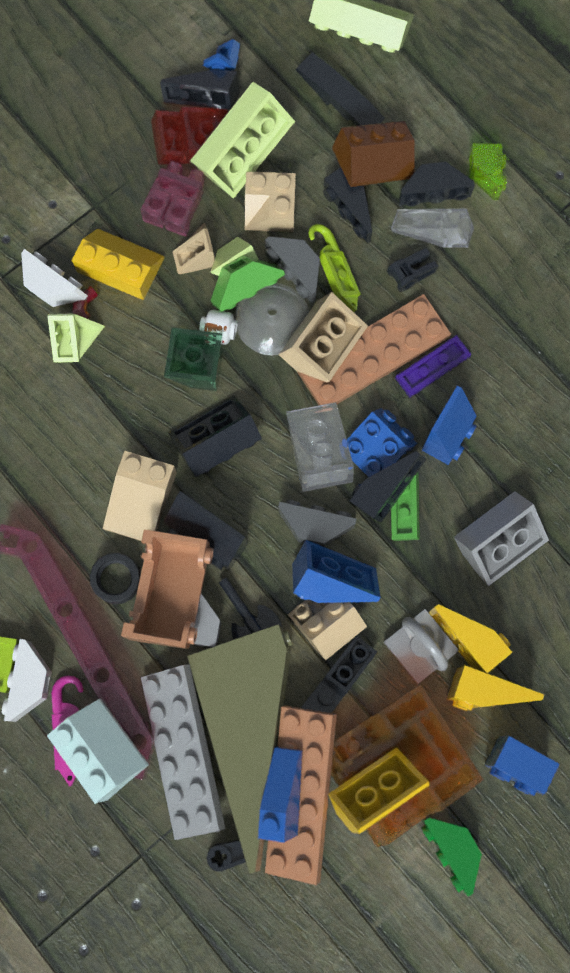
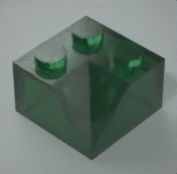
M171 327L164 377L190 388L217 391L224 346L222 333Z

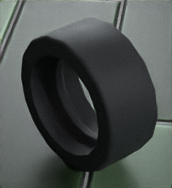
M109 553L99 558L92 566L90 585L94 593L105 602L111 604L126 603L137 594L141 571L137 564L127 555ZM115 563L126 566L131 573L130 586L119 594L108 593L104 590L100 578L102 571L107 566Z

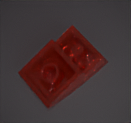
M182 106L179 112L156 110L151 124L158 164L192 163L190 160L228 114V109Z

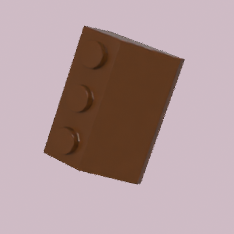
M405 121L342 127L332 146L350 187L407 180L415 173V140Z

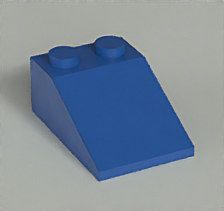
M457 386L422 448V451L449 465L452 458L456 461L458 460L465 448L460 445L464 437L470 439L477 427L473 424L477 416L461 387Z
M308 540L305 541L292 564L293 593L304 600H311L317 603L378 602L381 598L376 568Z

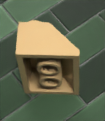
M331 292L317 300L278 355L296 371L329 382L368 325Z

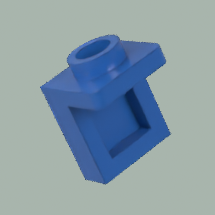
M232 39L218 46L216 54L205 59L203 65L210 70H235L239 59L240 43Z

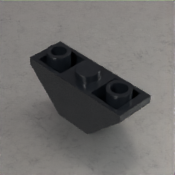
M447 162L422 164L401 189L399 206H416L425 202L436 204L450 199L457 201L465 200L471 197L475 184L472 179Z

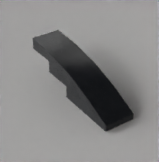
M313 52L295 69L327 106L332 104L346 121L351 119L356 126L379 124L385 119L370 101L348 80Z

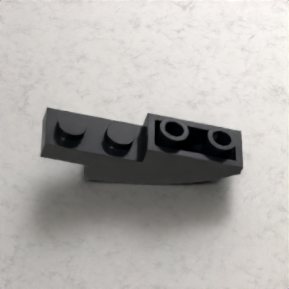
M356 636L301 708L332 713L378 652Z

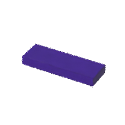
M456 335L396 375L395 379L409 398H411L470 358L472 354Z

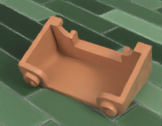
M144 529L141 543L146 544V553H142L141 556L144 560L134 609L129 613L133 620L130 623H124L121 636L132 641L188 649L190 644H195L198 629L194 627L207 564L212 562L214 550L210 548L209 542L205 539Z

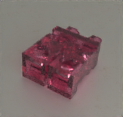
M171 161L166 169H160L158 177L140 210L144 222L160 228L165 226L166 230L186 237L190 229V222L203 196L204 174L193 169L189 177H185L182 175L183 166Z

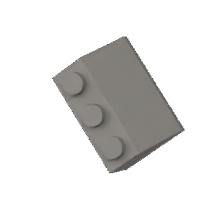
M515 491L454 536L462 555L487 586L491 585L549 541L534 504Z

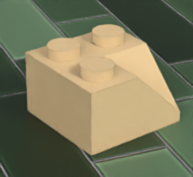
M246 172L245 230L294 232L296 173Z

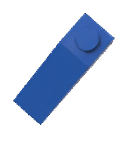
M274 748L260 806L259 839L285 843L298 836L302 750Z

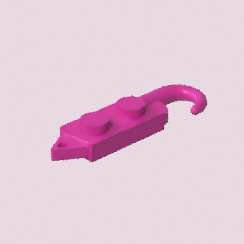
M63 676L56 680L52 687L53 730L68 717L79 711L77 706L63 703L62 688L65 684L72 683L77 687L78 692H83L82 683L74 676ZM54 746L55 770H59L68 785L72 786L76 776Z

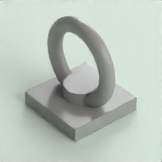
M426 609L414 618H404L402 621L403 627L383 642L416 684H419L436 669L445 671L448 668L447 660L459 651Z

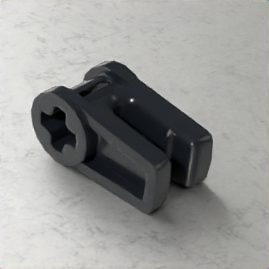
M427 248L397 260L387 268L386 272L398 284L397 289L399 292L408 290L438 270L439 265L436 261L427 262L426 265L413 269L427 261L430 256Z
M240 839L215 844L209 849L207 854L208 866L217 872L246 862ZM216 850H220L221 854L227 855L222 865H219L218 861L212 860Z

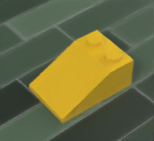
M439 604L428 612L473 669L488 673L513 653L508 648L511 646L510 642L502 633L497 634L494 630Z
M464 665L456 669L447 699L453 701V707L464 711H472V708L543 700L544 694Z

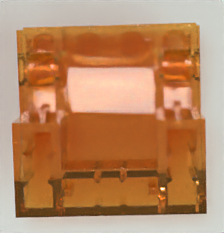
M421 684L334 740L331 776L338 787L396 747L429 781V786L366 829L377 848L390 844L429 814L444 810L484 780Z

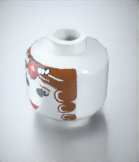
M210 310L206 317L202 316L199 330L204 332V338L208 342L228 344L230 340L235 339L238 321L234 320V316L230 312Z

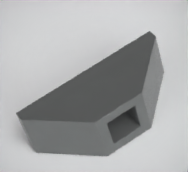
M278 237L266 238L265 254L272 263L276 262L281 267L280 269L285 273V279L294 282L297 292L303 299L307 298L311 303L315 302L320 262L317 254L304 240Z
M286 500L285 503L279 502L278 511L296 540L300 543H305L308 540L325 547L354 529L356 524V518H351L352 514L337 511L336 514L326 512V508L312 505L311 508L301 507V503L293 500Z

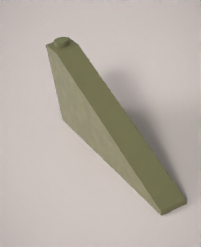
M279 624L187 656L249 874L258 872L261 868L265 839L258 838L260 806L274 748L278 747L281 707L284 706L291 658L289 646L293 645L289 631H284Z

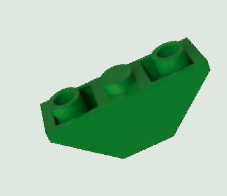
M428 816L421 818L424 823L421 830L429 842H435L439 849L435 854L443 867L448 865L453 874L450 880L458 893L463 891L467 897L471 896L474 892L482 853L467 828Z

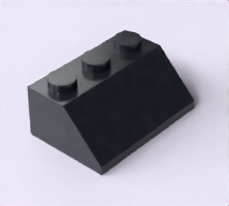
M234 395L168 432L195 477L209 472L214 466L230 460L238 452L252 447L257 441L262 439L250 413Z
M181 491L178 493L164 520L166 527H168L166 532L207 540L210 548L214 550L211 564L219 570H222L224 567L229 571L247 547L246 537Z

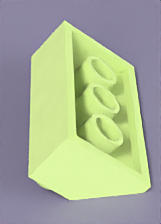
M314 0L309 22L315 23V27L327 31L330 28L336 30L339 36L350 38L352 35L358 37L361 43L372 45L373 43L380 44L383 50L395 52V50L399 51L403 46L414 14L372 0Z
M252 82L190 161L234 199L246 183V172H255L295 121L269 91Z

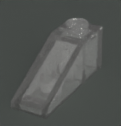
M467 208L397 209L391 230L392 232L445 248H468L474 226Z

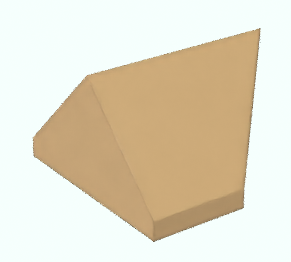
M205 223L185 243L173 251L178 274H185L213 266L214 253Z

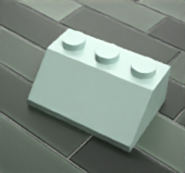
M101 699L71 715L47 735L95 804L111 798L149 765Z

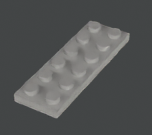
M190 664L141 677L174 839L178 840L225 829Z

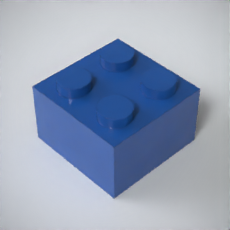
M499 736L485 766L491 768L489 774L502 781L509 782L512 780L515 782L514 788L527 795L535 796L536 793L545 795L559 763L510 736Z

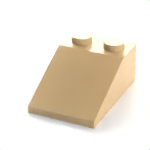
M124 451L116 473L103 530L138 541H142L144 529L157 531L177 474L174 465Z

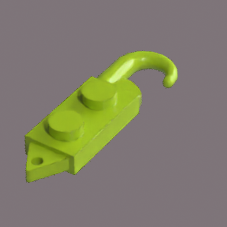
M322 224L312 225L309 229L310 239L314 240V233L317 231L323 235L327 243L321 249L319 258L335 296L355 312L357 310L358 297L361 294L344 253L340 251L330 229Z

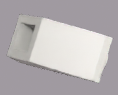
M25 249L22 251L24 286L52 307L87 298L88 295L80 290L83 285L71 276L66 280L63 277L65 272L56 265L47 266L46 262L48 260L36 251L33 255Z
M20 639L19 645H15L13 650L15 666L14 671H11L8 676L7 686L10 688L9 697L4 700L2 714L5 715L4 721L16 722L45 701L48 696L52 672L33 644L23 639Z

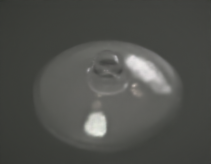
M278 283L265 286L258 290L257 294L253 297L245 298L239 302L235 314V320L238 321L237 331L242 341L254 351L266 355H278L307 316L309 309L305 300L291 287ZM275 310L277 313L269 315L268 311Z

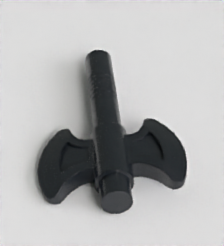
M228 577L219 582L245 624L242 627L235 622L232 623L231 632L233 640L278 624L282 627L281 621L275 612L266 606H257V618L255 615H252Z

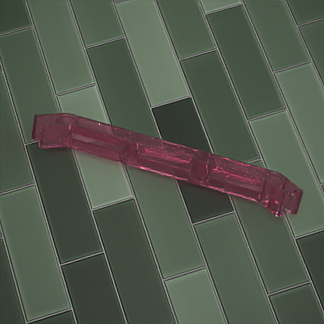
M1 524L0 532L4 534V538L9 539L10 534L20 538L17 541L16 548L5 547L1 544L2 541H0V554L22 559L98 699L103 701L132 742H134V738L139 734L146 737L147 745L143 750H139V752L150 765L155 746L153 733L47 543L34 532ZM37 541L36 550L27 553L26 546L28 543ZM66 604H72L73 611L71 615L63 617L61 614L62 607ZM107 668L109 678L106 682L100 683L97 679V673L100 669ZM149 765L134 778L146 779Z

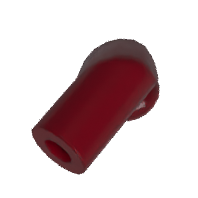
M91 286L84 291L88 295L85 300L73 302L72 314L86 319L90 317L89 312L86 310L87 305L98 296Z

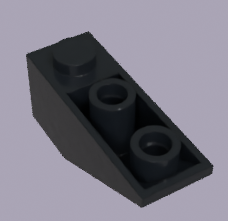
M340 167L324 178V196L329 202H334L338 207L340 216L353 225L355 234L369 244L373 231L364 185L350 187Z

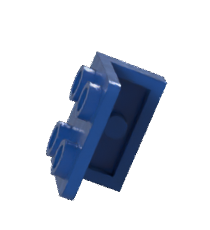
M382 408L372 411L341 447L342 451L368 477L394 464L418 444L414 440V435L407 428H402L395 422L396 417L390 411L383 410Z

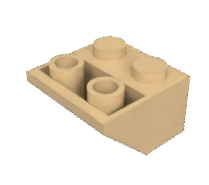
M305 600L288 614L310 644L325 660L367 627L350 602L317 603Z

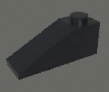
M213 69L165 78L160 81L164 103L231 110L240 93L237 71Z
M415 451L365 479L362 484L356 486L350 502L381 523L423 466L426 459Z

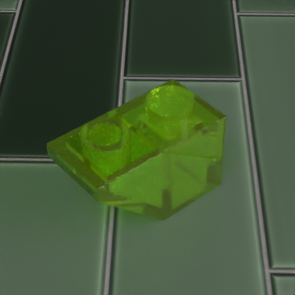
M473 143L469 154V178L490 198L498 200L501 192L506 189V176H502V169H505L506 154H502V144Z

